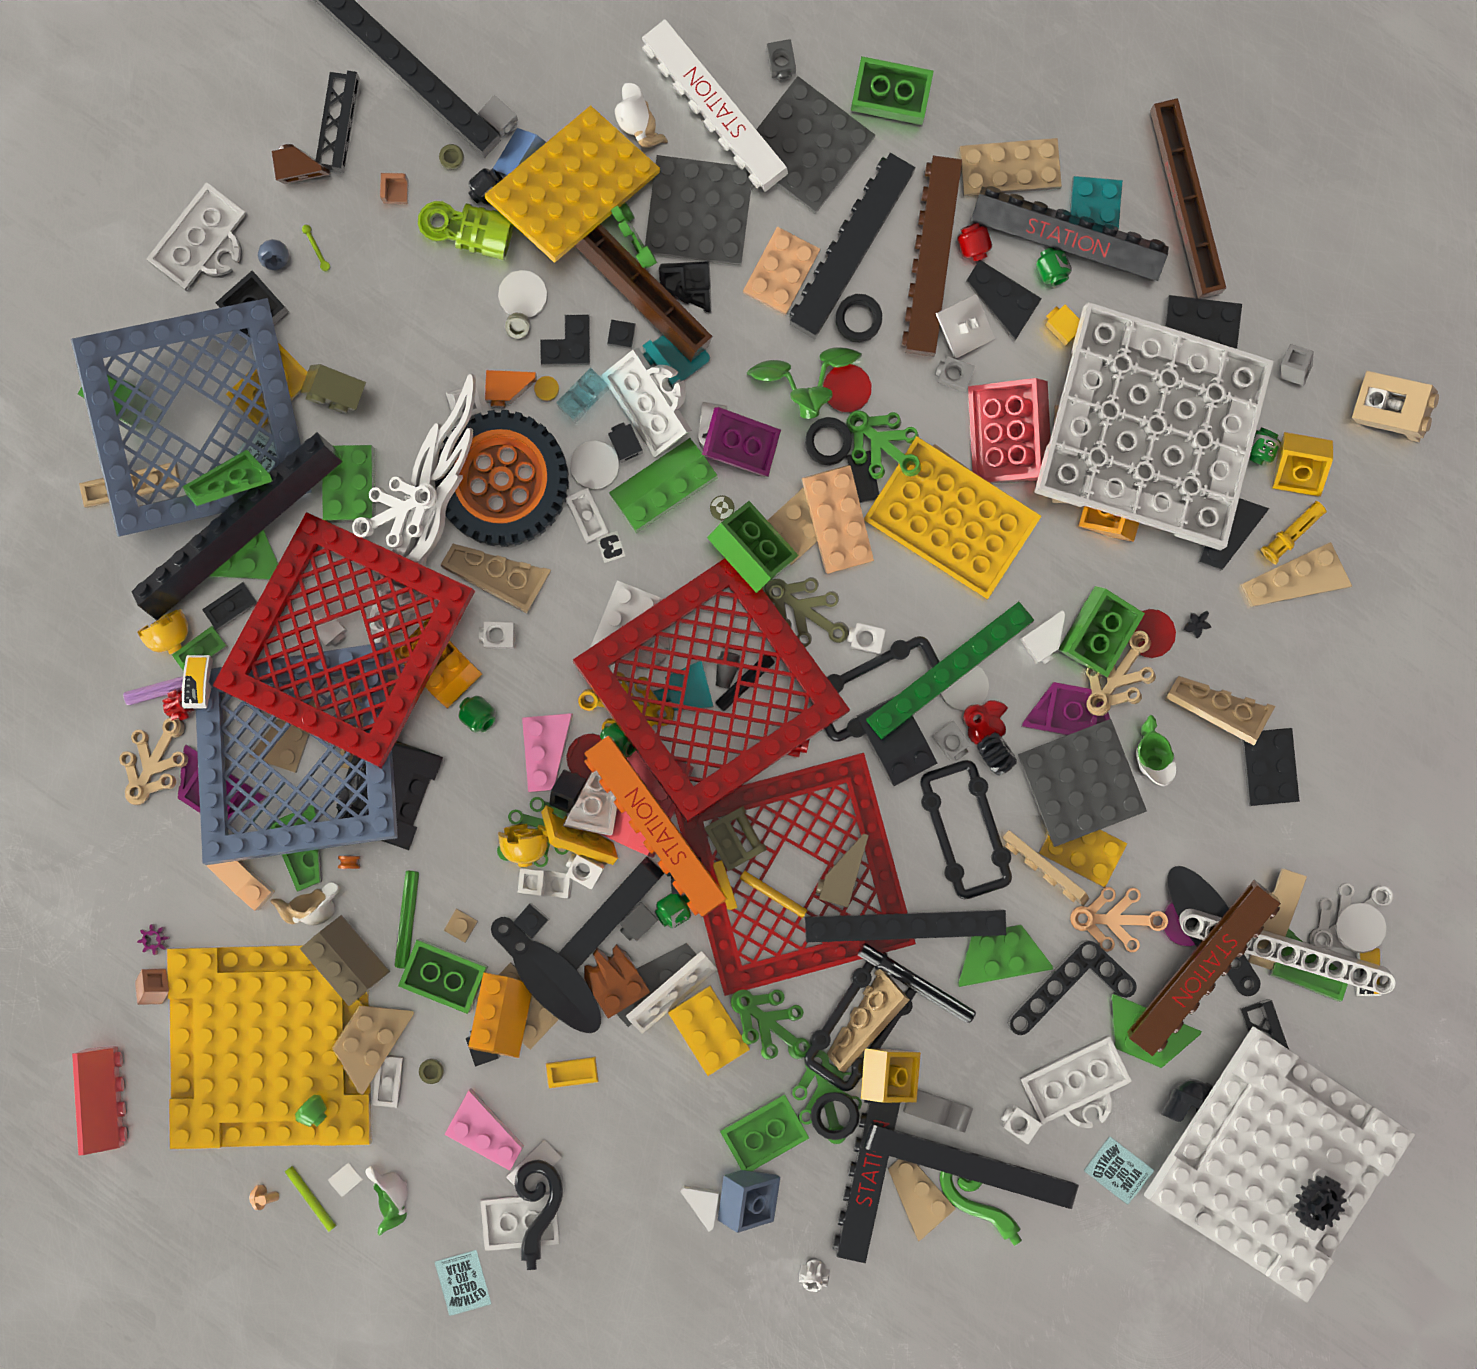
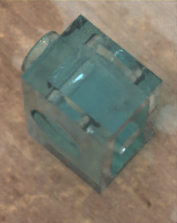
M590 368L556 404L562 412L576 423L609 390V386Z

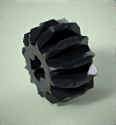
M994 732L991 735H987L977 744L979 753L996 775L1000 776L1003 773H1007L1017 764V759L1011 748L998 733Z

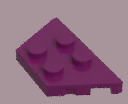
M1052 682L1022 722L1021 727L1069 735L1110 719L1109 712L1096 716L1088 710L1087 700L1092 694L1091 689ZM1098 702L1096 707H1101L1104 702Z
M186 744L183 752L188 757V763L186 766L181 767L178 799L200 813L198 751ZM232 773L229 775V778L236 784L240 780ZM226 780V790L228 795L229 792L234 788V786ZM245 782L241 786L248 794L254 789ZM238 790L230 802L238 808L246 796ZM258 791L253 798L260 803L267 796ZM250 801L242 812L255 806V804ZM227 804L229 819L235 810Z

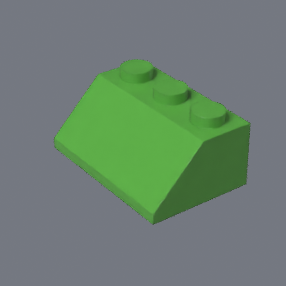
M1095 586L1058 650L1076 662L1108 677L1145 613L1106 588Z

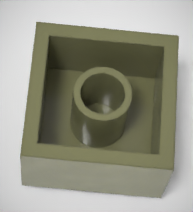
M316 364L310 365L300 393L307 395L305 398L307 401L315 404L327 403L330 410L338 413H348L349 410L357 409L366 382L327 366Z

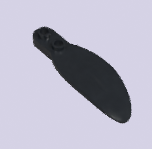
M1175 866L1169 871L1167 877L1168 890L1178 918L1186 909H1195L1221 918L1229 910V907L1218 892L1196 872L1183 866ZM1189 918L1185 926L1194 927L1198 919ZM1213 925L1210 928L1209 933L1215 927V925ZM1189 936L1197 947L1203 941L1201 939ZM1243 954L1241 957L1235 958L1239 960V965L1235 968L1231 967L1227 976L1240 994L1243 996H1253L1259 991L1261 983L1245 954ZM1247 980L1252 981L1250 988L1244 987V983Z
M497 918L491 925L492 936L513 958L519 977L533 997L548 1012L571 1028L583 1033L596 1032L601 1025L600 1010L590 988L578 971L553 949L531 940L510 918ZM506 925L508 930L505 933L499 932V927ZM518 943H523L525 945V948L522 951L516 950V945Z

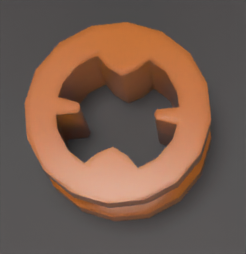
M338 856V859L341 861L338 868L360 869V865H358L360 856Z

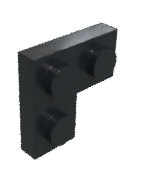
M565 315V339L540 340L541 365H590V315Z

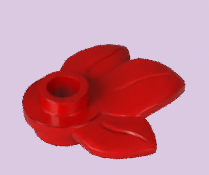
M990 700L982 706L978 704L968 706L964 711L963 719L968 726V737L970 740L978 744L984 737L994 732L998 733L1001 737L1006 734V726L1000 717L1007 711L1008 707L1004 703ZM980 714L978 719L973 720L975 715Z

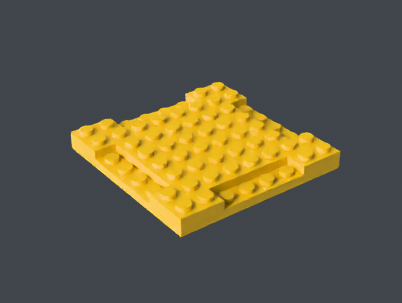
M303 945L167 949L171 1098L169 1099L170 1149L290 1145H370L372 1143L371 1083L363 1095L358 1093L354 1083L332 1049L359 1006L370 1007L369 990L355 1003L348 1006L300 950ZM313 1095H320L327 1107L325 1111L327 1117L318 1127L314 1124L308 1127L297 1122L295 1119V1113Z

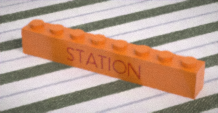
M607 736L586 751L584 754L587 759L584 762L592 773L595 771L599 773L602 778L599 783L607 793L612 791L617 798L613 801L621 813L627 812L631 818L628 823L635 833L641 832L646 840L643 844L651 854L655 852L658 855L660 861L657 863L666 875L669 872L675 879L672 884L680 895L685 893L690 901L687 905L694 915L700 914L701 917H704L725 902L728 898L614 740Z

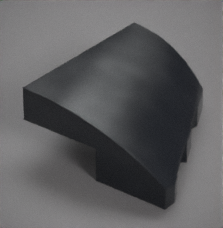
M709 261L660 264V284L672 296L679 298L684 303H691L703 308L705 312H711Z

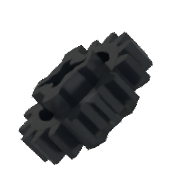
M1317 1175L1315 1181L1308 1179V1186L1302 1185L1300 1187L1303 1192L1302 1194H1296L1299 1202L1294 1204V1207L1299 1210L1295 1215L1300 1218V1223L1314 1231L1317 1228L1324 1231L1325 1225L1333 1227L1332 1221L1334 1219L1339 1221L1338 1213L1345 1211L1341 1204L1347 1202V1199L1342 1197L1345 1190L1340 1188L1341 1184L1326 1175L1324 1178Z

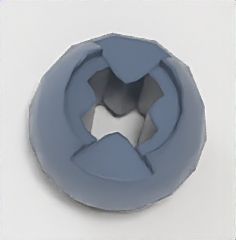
M271 239L260 245L258 259L263 267L275 271L287 264L289 252L286 245L280 240Z

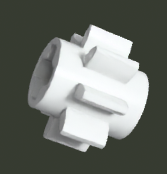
M811 1260L807 1263V1266L801 1265L799 1282L803 1283L804 1288L809 1291H819L822 1286H828L830 1269H825V1264L819 1260Z

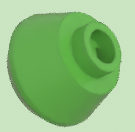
M320 1095L311 1096L295 1113L296 1121L308 1127H311L313 1124L318 1127L327 1117L325 1114L327 1107Z

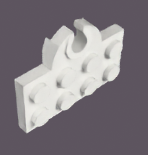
M206 182L146 260L186 291L201 271L210 276L228 274L233 270L228 265L220 264L219 259L222 254L230 253L232 259L239 263L241 248L232 232L247 213Z
M636 348L601 376L653 456L657 457L692 431L679 411L686 397V388L683 380L676 383L674 389L669 386L668 378L676 376L678 371L668 365H657L651 368L640 349Z
M617 580L591 647L663 600V598ZM656 636L642 646L650 647L655 642ZM659 636V643L665 649H670L669 638ZM635 650L622 659L634 661ZM639 650L637 662L651 664V653ZM657 655L654 665L658 666L666 658L662 655ZM615 663L609 667L612 673H614ZM619 663L617 672H622L625 677L631 678L633 666ZM636 666V668L645 669V670L648 669V668H642V667H637V666Z
M1110 1036L1020 1078L1042 1125L1065 1114L1070 1122L1084 1128H1093L1092 1122L1085 1117V1112L1088 1108H1097L1099 1113L1098 1119L1103 1123L1112 1109V1100L1109 1092L1132 1082Z

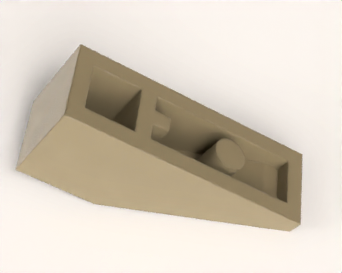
M862 834L828 871L824 880L819 879L816 893L820 894V900L849 907L868 835Z

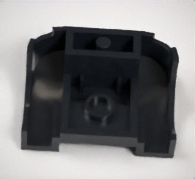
M396 740L392 748L398 838L381 841L409 850L417 827L414 826L416 816L430 779L435 781L443 757ZM354 755L351 763L356 766L361 758ZM365 762V764H364V765L361 767V769H360V771H362L365 775H366V762ZM349 766V769H348V772H347L346 777H347V776L351 773V771L353 770L350 766ZM357 773L348 784L355 790H358L366 779ZM345 787L339 794L338 799L346 805L354 793ZM367 787L361 793L366 799H368ZM358 797L350 809L359 815L367 803ZM337 803L336 808L338 809V815V813L342 810L343 807ZM347 811L341 819L354 816Z

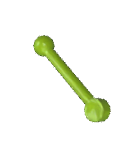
M306 224L302 227V232L307 235L321 262L320 268L326 272L330 269V264L325 261L311 234L310 225Z

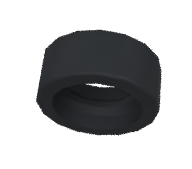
M853 294L846 297L840 303L836 312L838 331L844 338L852 342L870 340L878 333L882 324L880 305L874 298L866 294ZM863 304L870 308L873 313V323L868 330L854 332L847 327L844 319L845 313L850 306Z
M825 417L818 419L810 426L806 433L805 446L807 452L814 461L822 465L840 463L847 457L851 449L852 436L850 429L837 418ZM825 427L837 429L843 437L841 450L831 456L819 453L814 444L816 433Z
M831 1092L822 1095L816 1100L810 1117L812 1125L818 1134L826 1139L838 1140L848 1137L855 1131L859 1123L860 1114L857 1104L851 1097L844 1093ZM832 1101H839L845 1104L850 1114L846 1127L838 1131L829 1130L821 1121V1110L827 1103Z

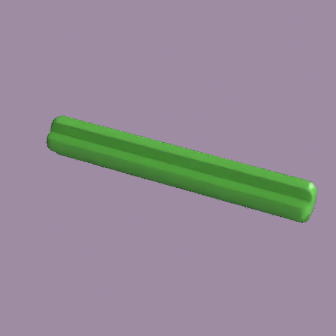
M408 870L405 872L395 956L396 968L405 969L410 957L419 872Z

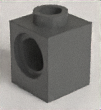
M791 39L767 43L766 50L771 77L784 80L791 78L792 74H796ZM779 56H784L789 62L784 66L776 64L775 59Z
M641 902L619 923L622 926L620 931L629 941L632 938L638 941L658 919Z

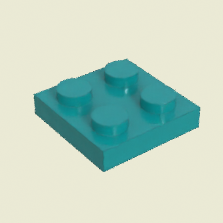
M1074 176L1070 206L1071 215L1079 218L1082 216L1089 217L1095 223L1101 225L1111 224L1119 229L1123 180Z

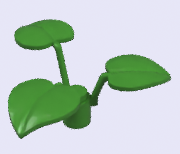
M834 347L823 351L820 354V360L824 363L822 364L818 386L812 388L797 389L791 373L788 372L791 369V365L781 360H768L758 363L748 370L747 375L762 381H774L781 379L783 376L786 377L793 390L790 393V397L799 405L800 416L811 419L819 416V409L832 398V391L822 387L826 368L829 365L833 367L849 365L859 359L862 353L843 347Z

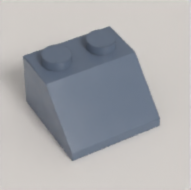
M746 1170L724 1175L718 1221L737 1233L774 1222L780 1176Z

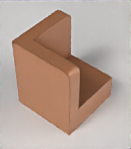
M381 173L380 198L383 203L408 204L409 180L406 174Z
M166 969L141 970L135 981L138 1005L163 1003L169 992Z

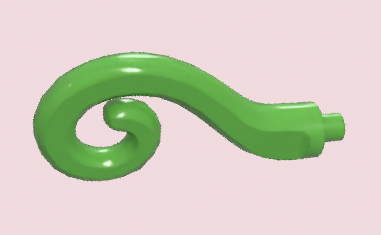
M940 1171L942 1191L953 1206L969 1215L991 1222L1003 1239L1009 1238L1014 1246L1022 1241L1017 1233L1021 1228L1008 1213L994 1206L974 1202L963 1197L953 1184V1175ZM962 1177L957 1180L958 1186L967 1192L976 1191L983 1184L973 1180L968 1181Z

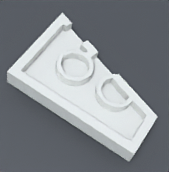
M597 771L591 772L563 826L611 836L617 807L613 801L617 798L612 791L607 793L601 786L599 781L602 778Z

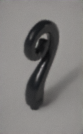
M532 1160L522 1165L517 1171L514 1181L517 1194L528 1202L540 1200L546 1192V1185L543 1182H539L534 1191L526 1189L525 1181L529 1175L533 1173L544 1175L550 1187V1195L546 1206L526 1230L522 1240L521 1260L526 1261L527 1270L537 1269L536 1260L541 1259V1237L554 1219L563 1197V1184L558 1171L554 1166L543 1160Z

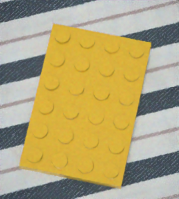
M590 105L485 194V199L555 263L612 214V208L622 206L660 173V167Z
M916 436L905 455L912 454L918 457L921 463L920 472L915 476H906L902 472L900 464H898L864 517V521L988 599L1042 516ZM910 465L907 470H913L916 466Z

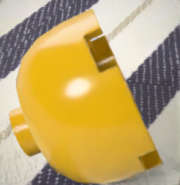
M179 609L163 615L150 625L151 627L146 625L137 631L142 642L152 651L159 653L168 651L169 654H172L182 648L180 643L187 638L189 626L185 615Z
M518 824L505 827L504 833L498 832L499 846L502 854L509 861L518 863L520 867L533 865V862L539 860L548 848L546 828L542 825H538V829H528L527 824Z

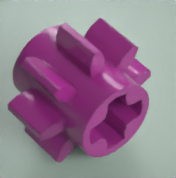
M150 924V931L140 930L143 937L137 943H143L145 946L142 952L152 949L153 955H158V948L167 949L164 943L165 940L170 939V936L163 934L165 927L155 930V925ZM157 935L156 941L158 944L151 945L152 939L149 936Z

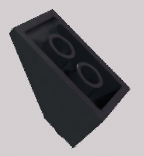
M892 697L857 715V718L888 780L893 786H896L938 763L913 716L882 740L868 724L866 719L894 698Z

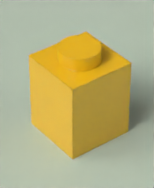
M1066 304L1060 309L1056 306L1046 316L1049 320L1045 326L1066 346L1076 336L1080 319Z

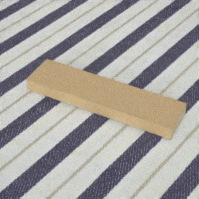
M171 463L158 466L167 471ZM176 463L171 474L180 479ZM153 467L146 479L158 486L164 474ZM147 468L136 470L135 472L143 476ZM130 474L133 488L135 489L140 479ZM168 477L161 488L163 490L177 488L179 483ZM104 478L79 483L85 508L109 503ZM144 482L137 494L139 496L151 494L155 489Z

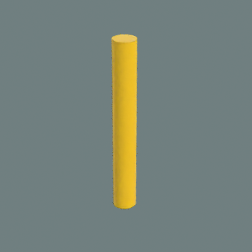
M745 870L739 878L801 918L806 914V908Z

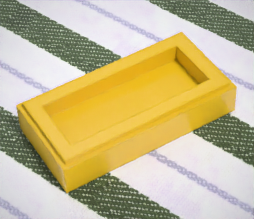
M723 861L714 862L713 867L720 888L728 898L725 901L727 909L738 908Z
M596 1057L546 1063L549 1088L599 1081Z

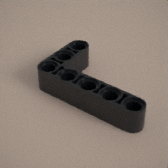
M1090 940L1081 941L1009 1016L1008 1027L1017 1035L1027 1034L1088 969L1120 997L1128 998L1134 995L1137 989L1136 982L1097 943ZM1086 945H1092L1094 948V954L1091 958H1084L1082 955V949ZM1104 962H1109L1112 965V972L1104 976L1100 972V966ZM1068 963H1075L1077 966V972L1073 976H1067L1065 973V967ZM1123 979H1127L1130 982V989L1125 993H1121L1118 989V984ZM1051 981H1058L1060 984V990L1056 994H1050L1048 991V984ZM1037 998L1041 999L1043 1002L1042 1010L1033 1012L1030 1007L1031 1002ZM1020 1016L1024 1017L1026 1026L1022 1030H1016L1013 1026L1014 1020Z

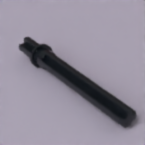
M866 943L861 946L857 955L873 964L876 970L884 971L966 1023H970L976 1015L975 1010L887 956L888 953H881Z

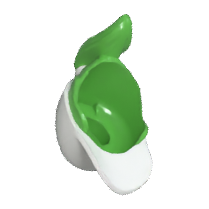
M1150 715L1141 727L1143 738L1136 750L1137 762L1144 775L1160 786H1167L1176 776L1175 756L1169 741L1155 731L1157 728L1156 719L1153 715Z
M369 1166L366 1169V1175L375 1183L373 1188L378 1193L379 1208L384 1217L378 1227L377 1233L380 1236L385 1231L405 1221L407 1212L404 1204L408 1197L407 1182L403 1181L395 1172L381 1175L373 1167Z

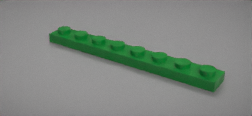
M1018 601L869 716L866 721L882 740L1032 624L1034 619Z

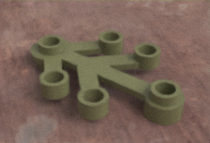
M809 577L805 581L787 584L782 579H773L766 585L765 593L775 603V607L790 627L792 623L787 618L785 603L793 608L798 630L797 637L799 640L801 635L808 637V643H802L804 647H807L812 641L805 617L829 632V637L832 641L840 643L846 640L849 635V628L845 623H833L812 609V607L823 605L834 607L839 602V596L836 592L829 591L825 595L797 599L791 594L804 590L807 593L815 592L819 586L817 579ZM808 581L815 583L814 589L807 588L806 584ZM773 588H780L781 595H774ZM833 595L836 599L835 603H829L827 596ZM835 629H840L842 631L841 637H836L834 635Z

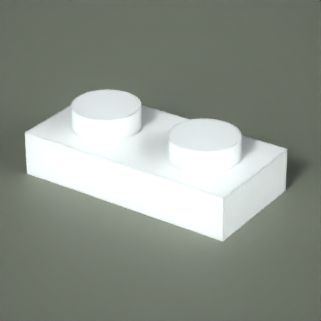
M588 488L566 498L586 543L609 533Z
M386 1057L375 1075L372 1105L398 1107L404 1057Z

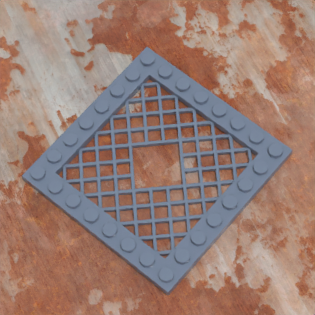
M268 298L71 339L118 537L220 514L241 498L248 490L196 506L187 495L177 497L182 486L187 484L185 482L192 471L199 476L204 474L195 468L201 457L213 463L208 470L209 472L216 466L221 465L219 461L225 451L234 457L238 455L228 448L235 436L246 443L240 453L247 450L249 446L260 452L256 459L259 463L264 455L275 462L271 470L276 468L288 455L301 446ZM247 328L249 336L241 332L240 329ZM232 331L226 342L216 336V334ZM236 333L247 340L241 352L229 345ZM208 336L202 347L191 341L192 339ZM212 338L223 345L217 357L205 350ZM184 341L178 352L167 346ZM187 344L199 350L193 362L181 355ZM250 344L254 360L245 355ZM159 347L154 357H151L150 355L142 351L149 348ZM227 348L238 355L232 366L220 360ZM163 349L175 355L169 367L157 360ZM135 352L129 363L117 356ZM203 353L214 360L208 372L196 365ZM139 354L151 361L144 372L133 366ZM110 357L107 364L104 365L103 358ZM242 358L253 365L247 376L235 369ZM114 359L126 366L120 377L108 371ZM178 359L190 365L183 377L172 370ZM154 363L166 371L159 382L148 376ZM218 363L229 370L223 381L211 375ZM194 368L205 375L199 386L187 380ZM129 369L141 375L135 387L123 381ZM256 369L260 385L250 379ZM169 373L181 380L174 392L162 385ZM232 373L244 379L237 391L226 384ZM107 375L117 381L112 390H110ZM208 378L220 385L213 396L202 390ZM144 379L156 385L150 397L138 390ZM247 382L259 389L252 401L241 394ZM184 383L226 409L201 450L159 425ZM120 384L132 391L126 402L114 396ZM160 388L172 395L165 407L153 400ZM223 388L235 394L228 406L217 399ZM261 393L266 410L256 404ZM135 394L147 400L141 412L129 405ZM238 397L249 403L243 415L232 409ZM113 400L122 405L117 416ZM151 403L162 410L156 421L144 415ZM253 407L264 413L258 425L246 418ZM126 408L138 415L131 427L119 420ZM229 412L240 418L234 430L223 424ZM267 417L271 434L261 428ZM141 418L153 425L146 437L134 430ZM243 422L255 428L249 439L237 433ZM119 425L128 430L123 440ZM220 427L231 433L225 445L213 438ZM156 428L168 434L161 446L150 440ZM258 431L269 437L263 449L252 443ZM132 433L144 440L137 452L125 445ZM171 438L183 444L176 456L165 449ZM210 442L222 448L215 460L204 453ZM272 442L274 443L277 458L267 452ZM147 443L158 449L152 461L141 455ZM186 447L198 454L191 465L180 459ZM125 450L129 451L134 455L129 465L127 462ZM162 452L174 459L167 471L155 464ZM137 458L149 464L143 476L131 470ZM177 462L188 468L182 480L171 474ZM153 467L164 474L158 486L146 479ZM130 474L140 479L135 489L133 488ZM168 477L179 483L173 495L161 488ZM144 482L155 489L148 501L137 494ZM158 492L170 498L153 502ZM136 498L145 503V505L138 506Z
M383 642L375 643L377 651L386 648ZM368 644L323 652L329 669L372 653L371 645ZM319 652L306 654L307 659L319 655ZM386 653L379 655L381 667L387 665ZM302 655L289 657L291 665L303 661ZM374 657L362 662L365 673L377 669ZM285 658L272 660L275 671L287 667ZM321 660L309 664L312 675L324 671ZM268 662L256 666L259 677L271 673ZM358 663L346 668L349 679L355 677L356 673H360ZM305 666L293 670L296 681L307 677ZM222 667L211 669L208 681L211 686L214 684ZM251 670L249 676L254 678L253 671ZM342 670L331 673L330 677L343 676ZM386 670V671H383V674H384V677H385V681H386V683H387V682H388V676H387V670ZM288 672L277 676L279 687L291 683ZM379 673L367 677L370 689L382 684ZM325 676L317 678L322 680L315 687L316 691L320 690L327 682ZM272 678L262 681L269 686H274ZM331 679L332 684H336V682L333 679ZM363 680L358 681L360 684L353 691V695L360 691H365ZM308 682L304 683L311 689L310 684ZM301 684V685H298V686H297V687H298V691L300 690V688H301L304 684ZM214 686L211 688L207 708H196L203 864L212 865L398 838L392 750L382 769L363 759L354 766L347 760L351 753L346 752L342 756L335 750L336 746L328 745L324 740L313 736L328 749L296 787L263 760L291 724L286 723L281 729L273 722L276 717L271 715L270 718H267L261 713L262 710L256 709L254 706L243 701L232 712L225 706L232 696L227 694L222 700V694H225V692ZM343 687L334 690L335 695H337L341 690L344 694H346L349 697L348 691H346ZM285 690L290 696L295 698L293 690ZM384 690L371 694L374 705L386 701ZM323 694L319 695L325 700L321 707L333 703L331 695L328 698ZM367 695L362 697V703L357 699L355 700L361 707L360 710L370 707ZM313 698L305 700L303 702L309 704ZM351 702L345 703L339 708L341 715H348L344 711ZM245 705L254 711L246 722L237 716ZM383 707L376 710L377 716H379ZM223 709L230 714L224 724ZM372 712L363 714L362 727L375 723ZM259 715L267 722L257 732L250 724ZM234 719L243 725L235 735L226 730ZM350 719L348 724L357 726L356 719ZM270 725L279 731L271 742L262 736ZM246 729L255 735L247 746L239 740ZM224 733L231 738L226 747H224ZM259 739L268 745L260 756L251 750ZM235 743H238L244 750L235 760L228 754V751ZM247 753H250L256 758V761L247 770L240 762ZM331 753H334L340 760L331 770L323 762ZM225 757L233 762L227 771L225 768ZM344 762L353 769L345 780L336 774ZM365 762L366 775L362 771H360L361 767L365 764ZM260 763L269 769L261 780L252 774ZM238 766L245 774L236 784L229 778V775ZM320 766L329 772L321 784L312 777ZM274 773L281 781L272 791L264 783ZM358 773L366 780L358 790H355L348 783ZM250 776L258 784L248 794L241 786ZM334 776L342 784L332 794L325 786ZM226 780L234 786V788L229 792L228 795L226 790ZM309 780L318 786L310 797L301 791ZM285 783L294 790L286 801L277 795ZM261 787L270 793L262 804L253 798ZM345 787L354 793L346 805L337 798ZM366 787H367L368 799H366V798L361 794V793L365 790ZM239 790L246 798L237 808L230 800ZM323 790L330 798L321 808L313 800ZM297 794L307 800L299 811L289 805ZM275 797L282 803V806L273 815L266 807ZM358 797L367 803L359 815L350 809ZM250 801L259 807L251 818L242 812ZM334 801L343 807L335 818L326 812ZM227 804L235 810L229 819ZM310 804L319 810L311 822L302 815ZM286 808L295 814L287 825L278 819ZM264 811L271 819L262 829L254 821ZM347 811L354 816L341 819ZM240 814L248 822L238 832L231 824ZM322 815L330 819L329 821L318 822ZM299 818L306 823L293 826ZM275 821L282 826L281 828L270 829ZM251 825H253L257 830H259L253 832H246ZM228 829H230L234 834L229 835Z

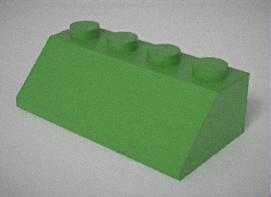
M689 438L610 491L609 494L634 531L638 533L718 479L705 456L702 455L699 448Z

